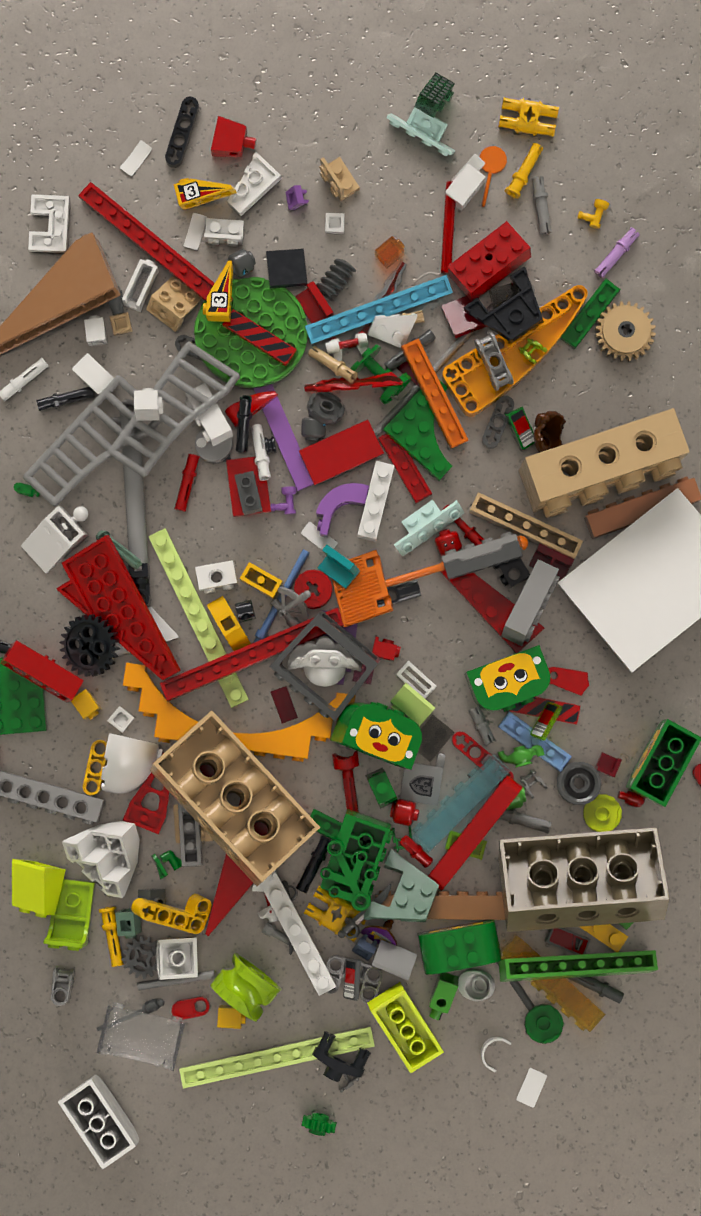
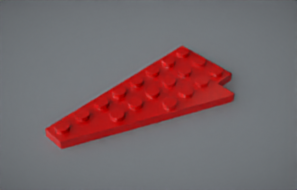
M105 535L61 563L70 579L56 588L64 597L85 615L95 614V618L102 616V621L108 620L107 626H114L111 632L118 633L114 636V639H119V644L161 680H166L181 671L109 535Z

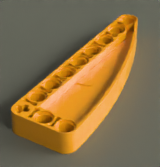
M574 286L540 307L541 314L548 312L551 318H543L542 323L511 343L499 334L495 335L497 342H501L504 346L500 351L507 368L511 372L514 384H506L495 391L483 360L477 355L478 351L476 348L444 368L442 381L448 387L449 392L466 416L473 417L488 408L514 388L543 360L559 341L584 304L588 295L587 289L584 286ZM579 292L583 298L576 299L573 294ZM563 302L567 305V308L560 309L557 304ZM528 338L536 340L542 344L543 348L547 349L546 353L541 349H535L530 354L532 359L536 360V364L527 360L519 350V347L523 348L528 343ZM530 345L526 351L529 352L533 346ZM491 357L489 360L490 364L494 367L498 366V359ZM467 361L471 363L472 367L464 369L461 364ZM448 372L450 374L454 373L453 379L452 377H447ZM463 387L466 393L459 395L456 393V389ZM468 403L475 404L476 409L474 411H469L466 408V405Z

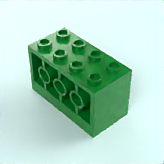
M347 809L337 840L343 844L342 853L351 872L356 863L355 855L357 852L364 850L368 854L367 861L364 862L357 881L361 890L365 881L364 873L366 869L373 868L376 871V878L374 880L377 881L381 868L378 864L379 861H384L387 848H384L385 843H390L393 830H391L390 823ZM367 835L369 836L370 840L366 842L363 841V838L361 837ZM335 844L333 850L337 851L339 845ZM360 853V854L362 855V857L365 859V858H366L365 854ZM331 855L327 867L332 872L344 876L336 857ZM326 870L324 876L328 877L330 872ZM372 871L367 872V877L372 878L374 876ZM323 879L320 888L329 891L332 885H338L342 891L352 893L349 886L330 879ZM372 883L368 892L370 898L374 889V885ZM332 888L331 892L338 894V889ZM362 897L357 899V901L359 902H365L364 898Z

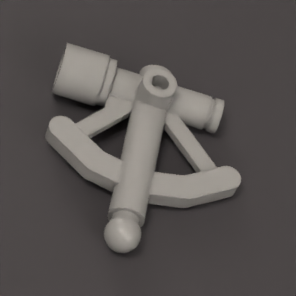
M280 586L278 592L281 593V603L277 598L271 601V604L277 610V615L280 618H285L287 625L290 627L302 623L296 616H302L304 620H307L309 612L304 601L311 596V592L306 590L298 595L293 590ZM285 595H287V596H289V597H291V598L293 599V600H292L291 602H289L287 605H286ZM297 606H299L300 609H301V612L292 611V610H293L294 608H296Z

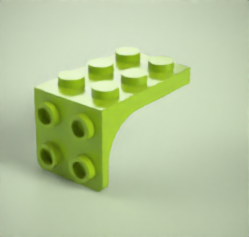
M63 879L55 915H51L48 934L43 941L44 944H48V948L59 949L60 947L68 946L67 950L79 951V949L88 945L95 888L94 882Z

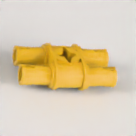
M503 98L502 109L517 111L519 117L512 118L500 115L499 128L513 129L516 133L533 134V136L542 134L554 137L556 125L541 123L538 117L546 116L557 119L559 106L545 105L541 101L524 100V98L520 100ZM528 112H530L531 119L529 120V122H527Z
M319 885L317 891L323 895L315 892L313 897L328 904V910L323 911L309 902L307 908L314 912L305 909L303 914L318 921L319 926L322 925L333 931L335 935H338V932L347 925L345 924L346 921H344L345 918H354L361 911L354 909L351 902L331 897L329 891L320 888ZM341 906V918L337 917L332 921L333 914L331 911H336ZM364 919L361 924L364 925L366 920ZM353 929L351 932L348 933V935L353 936L350 933L355 934L356 929ZM357 937L354 938V939H350V940H351L352 942H355V940L357 939Z

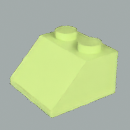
M407 683L402 686L390 701L393 704L391 706L393 710L404 712L407 718L415 721L419 727L435 709L432 704Z

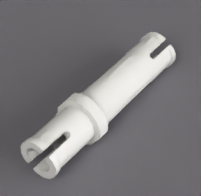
M41 357L14 380L12 378L10 383L0 390V397L5 402L16 392H21V388L48 368L49 365Z
M254 424L250 427L256 456L254 461L258 467L259 480L266 481L271 478L269 471L270 460L266 453L262 425Z

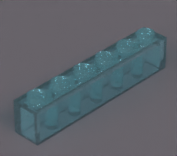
M495 753L492 756L488 754L481 761L483 765L478 770L476 768L471 770L467 775L469 779L465 783L459 782L453 789L455 793L451 797L445 796L440 801L442 806L437 811L432 809L426 815L428 820L424 824L419 822L412 829L414 832L412 838L427 853L511 771Z

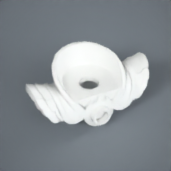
M328 636L320 637L316 643L307 641L304 645L296 646L292 654H290L287 665L288 670L304 667L305 676L309 681L323 687L337 684L344 677L346 668L360 672L362 670V663Z

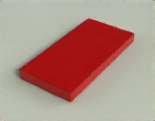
M368 419L299 450L315 486L384 455Z

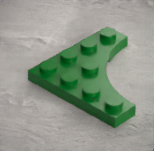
M440 381L444 391L446 392L448 387ZM420 389L384 427L383 431L440 481L452 468V465L439 449L434 433V414Z

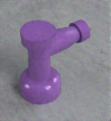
M282 487L281 492L286 496V503L271 504V511L278 510L284 511L285 514H296L293 503V495L297 492L296 487Z

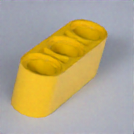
M97 740L91 746L83 781V791L87 795H97L102 790L101 784L104 783V780H101L102 768L107 765V761L104 758L105 752L98 754L96 747L100 743H103L106 747L107 741ZM96 762L101 764V771L99 773H94L92 770V766ZM91 781L97 784L95 792H90L88 789V784Z

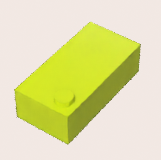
M401 982L367 1002L371 1013L410 1073H413L444 1053L438 1040Z

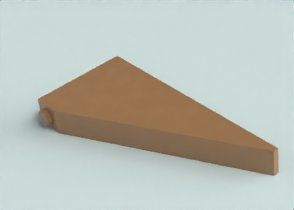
M93 232L85 234L76 240L1 324L0 355L121 295L101 244Z

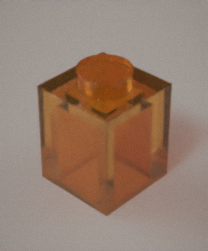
M391 236L375 249V256L388 269L404 255L403 248L405 246L399 239Z

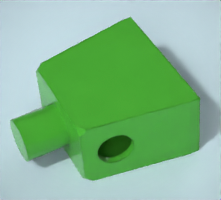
M447 972L438 974L429 1007L432 1008L429 1016L432 1019L440 1020L443 1013L448 1014L458 988V976Z

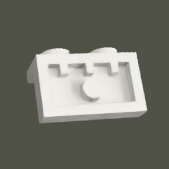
M206 218L204 240L209 245H219V243H225L231 247H237L238 244L243 245L244 221Z

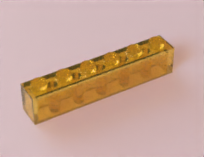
M516 933L501 949V953L504 954L502 956L503 960L541 957ZM566 978L533 980L531 983L539 992L543 989L547 993L545 997L553 1005L557 1002L562 1007L560 1011L568 1018L573 1016L577 1020L575 1024L582 1031L587 1029L591 1032L606 1015Z

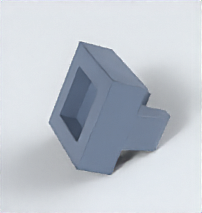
M364 934L357 941L352 952L369 961L377 949V941L374 940L372 944L366 942L368 935Z

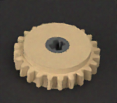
M620 301L618 307L613 303L612 309L607 307L605 309L606 313H601L602 319H598L596 322L599 325L595 327V330L599 332L596 333L595 338H600L597 345H603L601 351L607 350V357L612 354L613 360L620 357V362H623L624 358H627L628 362H630L632 357L637 360L639 354L641 356L645 355L644 349L649 351L651 348L648 344H653L654 340L651 338L656 335L655 332H652L656 326L651 325L654 319H648L650 313H644V307L638 309V303L631 306L630 301L626 305ZM624 328L627 329V334H626V335L623 334V329H624Z

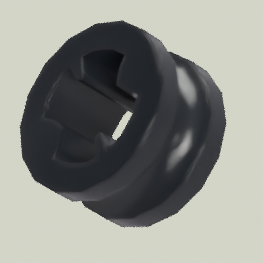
M271 436L270 439L265 437L267 455L270 452L277 453L274 436Z

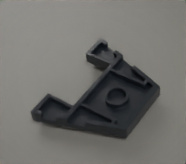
M525 267L510 275V279L520 292L491 312H488L478 298L464 307V311L511 343L543 322V317Z

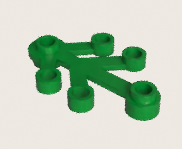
M337 839L331 840L328 843L327 851L330 855L336 857L344 876L332 872L329 867L322 868L320 876L324 880L330 879L349 886L352 893L342 891L338 885H332L329 888V895L333 898L339 897L350 901L354 909L364 911L371 904L368 892L372 880L376 878V871L373 868L366 869L364 873L365 881L360 890L357 881L363 864L367 861V852L364 850L357 852L356 863L351 872L342 853V842ZM333 844L339 845L337 851L332 849ZM360 853L365 854L366 858L364 860L358 858ZM324 870L330 872L328 877L323 876L322 872ZM368 871L374 873L372 878L367 877ZM337 888L338 894H332L331 889ZM362 897L364 898L365 902L363 904H359L357 902V899Z

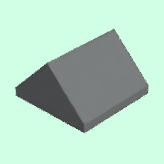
M381 939L374 953L372 966L409 980L418 954Z

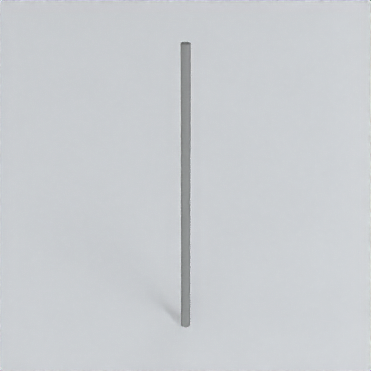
M513 282L486 308L488 312L497 308L514 291L516 285ZM474 332L461 336L432 366L435 373L442 368ZM415 384L373 429L376 437L421 389Z

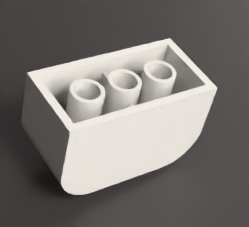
M98 1075L92 1076L58 1101L102 1170L138 1144L139 1137L134 1126Z

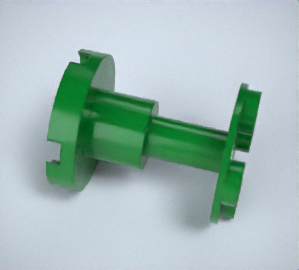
M377 344L372 349L368 348L362 354L363 359L360 362L354 363L350 368L358 373L366 367L374 376L392 372L390 369L385 371L374 359L381 349V346ZM404 373L399 378L384 377L377 379L376 382L403 381L402 385L381 387L384 393L379 400L384 405H387L393 400L391 396H398L412 378L407 373Z

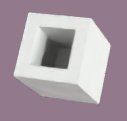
M95 315L85 319L88 345L108 344L104 318Z

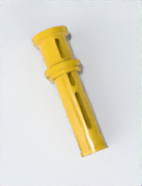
M537 143L532 144L520 169L512 175L513 179L510 185L505 188L506 194L516 199L520 197L523 186L528 183L527 177L543 151V147H540L541 145Z
M116 906L98 909L103 921L101 927L106 932L111 967L124 965L117 936L114 911ZM112 939H114V945H115L116 955H115V952H114V946H113V941H112Z

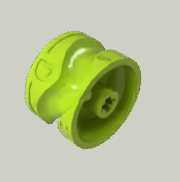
M234 953L232 957L234 968L232 970L222 969L210 986L230 1006L247 1018L257 1022L263 1013V1008L260 1005L266 1006L270 1004L277 996V993L281 991V988L250 961Z

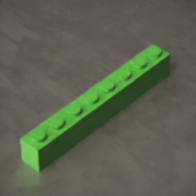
M656 950L513 958L498 962L500 982L641 974L658 970Z

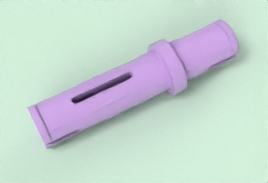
M631 227L624 237L616 242L612 251L594 270L596 274L599 273V277L604 278L619 258L630 250L631 244L640 236L638 232L634 233L636 231L634 228Z

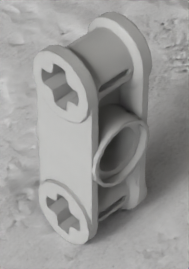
M491 332L485 338L475 339L476 349L483 360L495 391L506 384H514L513 377L507 368L495 335ZM491 357L498 359V366L494 367L490 364L489 360Z

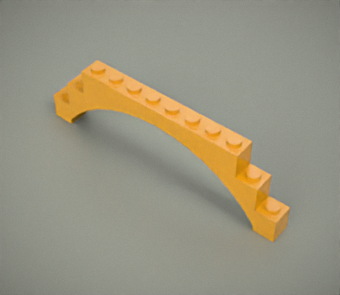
M126 663L123 686L127 687L128 691L139 692V689H142L138 711L143 712V716L154 718V715L157 714L154 737L159 738L158 742L170 743V739L179 740L198 723V721L177 709L170 701L167 702L164 695L148 675L145 665ZM337 692L336 698L329 704L334 708H338L348 694ZM354 695V697L348 704L355 702L356 695ZM317 712L312 717L281 730L266 733L233 734L249 751H254L256 756L265 757L266 753L273 754V758L284 759L285 756H291L292 761L304 762V758L308 759L311 736H314L316 741L326 742V738L330 739L333 719L331 717L325 718Z

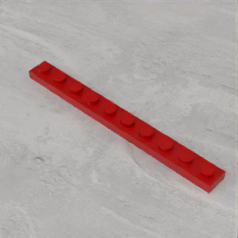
M92 182L78 195L83 202L207 302V296L215 284L212 280Z
M338 607L325 612L341 627H344ZM314 617L160 682L167 702L281 654ZM315 626L298 645L314 640L326 633L318 626Z

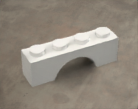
M376 461L358 531V538L376 542L395 465Z

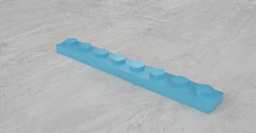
M447 275L304 327L310 343L314 344L372 323L375 316H391L449 295L453 291Z

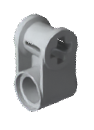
M59 967L54 968L51 1000L55 1005L62 1006L69 1002L75 978V969L64 970L59 969ZM58 991H63L66 995L63 1002L56 998Z

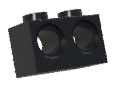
M521 558L493 566L495 570L498 569L501 573L499 578L502 584L508 586L509 589L530 576ZM509 571H517L519 578L512 580L509 577Z

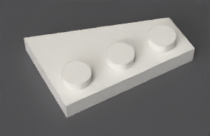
M256 151L250 165H247L241 181L235 187L237 193L231 195L227 201L240 216L248 211L282 179L281 175Z

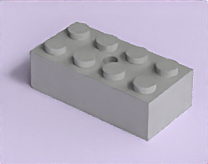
M539 559L537 560L504 626L501 637L520 646L523 645L524 641L529 642L533 630L541 618L543 609L545 610L549 598L557 586L560 578L557 576L558 568Z

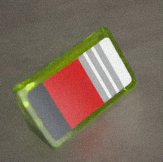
M547 702L530 735L541 742L545 741L563 709L562 706Z

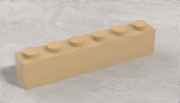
M479 492L469 511L470 514L518 536H524L537 545L539 543L573 559L576 558L583 542L570 534Z

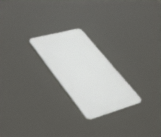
M529 1068L516 1100L534 1108L547 1075Z

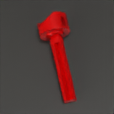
M355 751L352 756L348 757L334 753L332 754L334 769L342 771L346 807L352 811L359 812L352 770L360 766L358 751Z

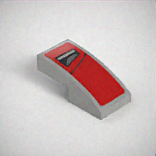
M565 928L549 929L545 942L573 954L581 955L586 953L591 939Z

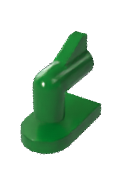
M168 850L160 855L162 863L169 861L174 871L182 867L181 859L176 857L173 851ZM153 854L151 857L157 867L161 880L168 874L156 854Z

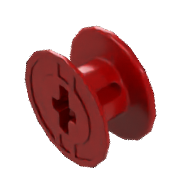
M314 569L300 574L295 581L294 592L300 595L306 590L310 591L308 583L313 587L316 585L317 592L320 595L316 596L312 592L311 596L304 602L309 609H319L325 606L332 595V585L328 576L322 571Z

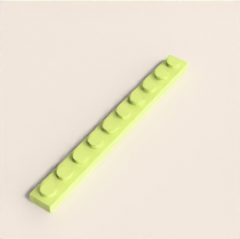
M166 528L148 536L208 661L210 662L226 655L227 653ZM236 673L218 680L231 708L249 700Z
M371 1026L333 1034L336 1037L328 1052L334 1056L357 1051L360 1047L364 1049L375 1047ZM322 1037L182 1067L179 1071L183 1089L316 1060L317 1058L312 1053L315 1047H318Z

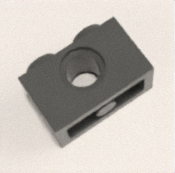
M250 471L235 475L243 514L249 515L262 512L254 472Z

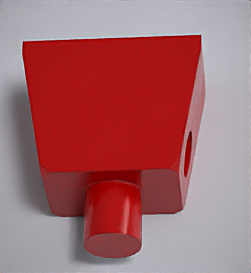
M218 116L211 147L212 156L242 157L244 148L255 149L257 138L247 136V127L245 125Z

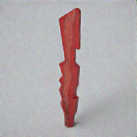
M388 372L363 379L357 377L356 380L353 379V383L348 382L343 377L321 380L317 383L305 384L304 389L305 392L358 390L360 386L372 385V388L402 385L403 381L393 372Z

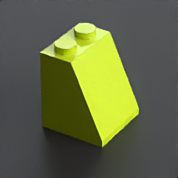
M12 859V906L18 907L19 911L30 914L31 911L35 912V916L46 918L47 915H55L66 869L37 861Z

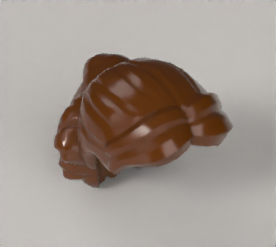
M557 411L539 413L535 418L536 429L534 430L533 437L539 453L562 445L561 434L566 420Z

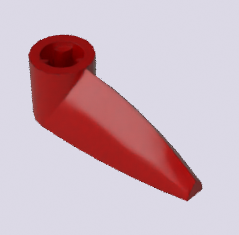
M268 391L250 395L252 397V416L275 399L278 394L275 391ZM240 401L232 404L224 411L235 427H238L237 412L239 411Z

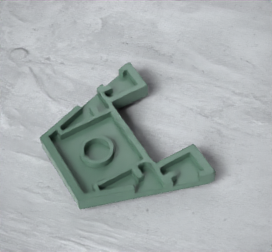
M390 849L384 868L401 873L402 877L390 907L371 901L369 908L365 912L364 919L426 922L439 889V884Z

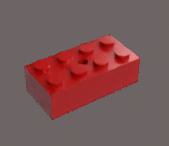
M506 221L448 265L449 277L473 301L530 259L531 247Z

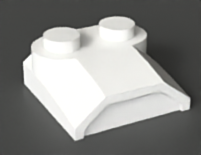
M197 937L157 940L156 965L159 980L198 977Z

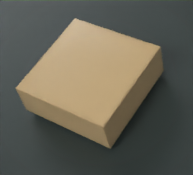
M128 312L109 316L114 336L133 332Z

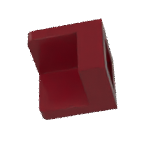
M601 752L595 769L604 775L615 778L622 759Z

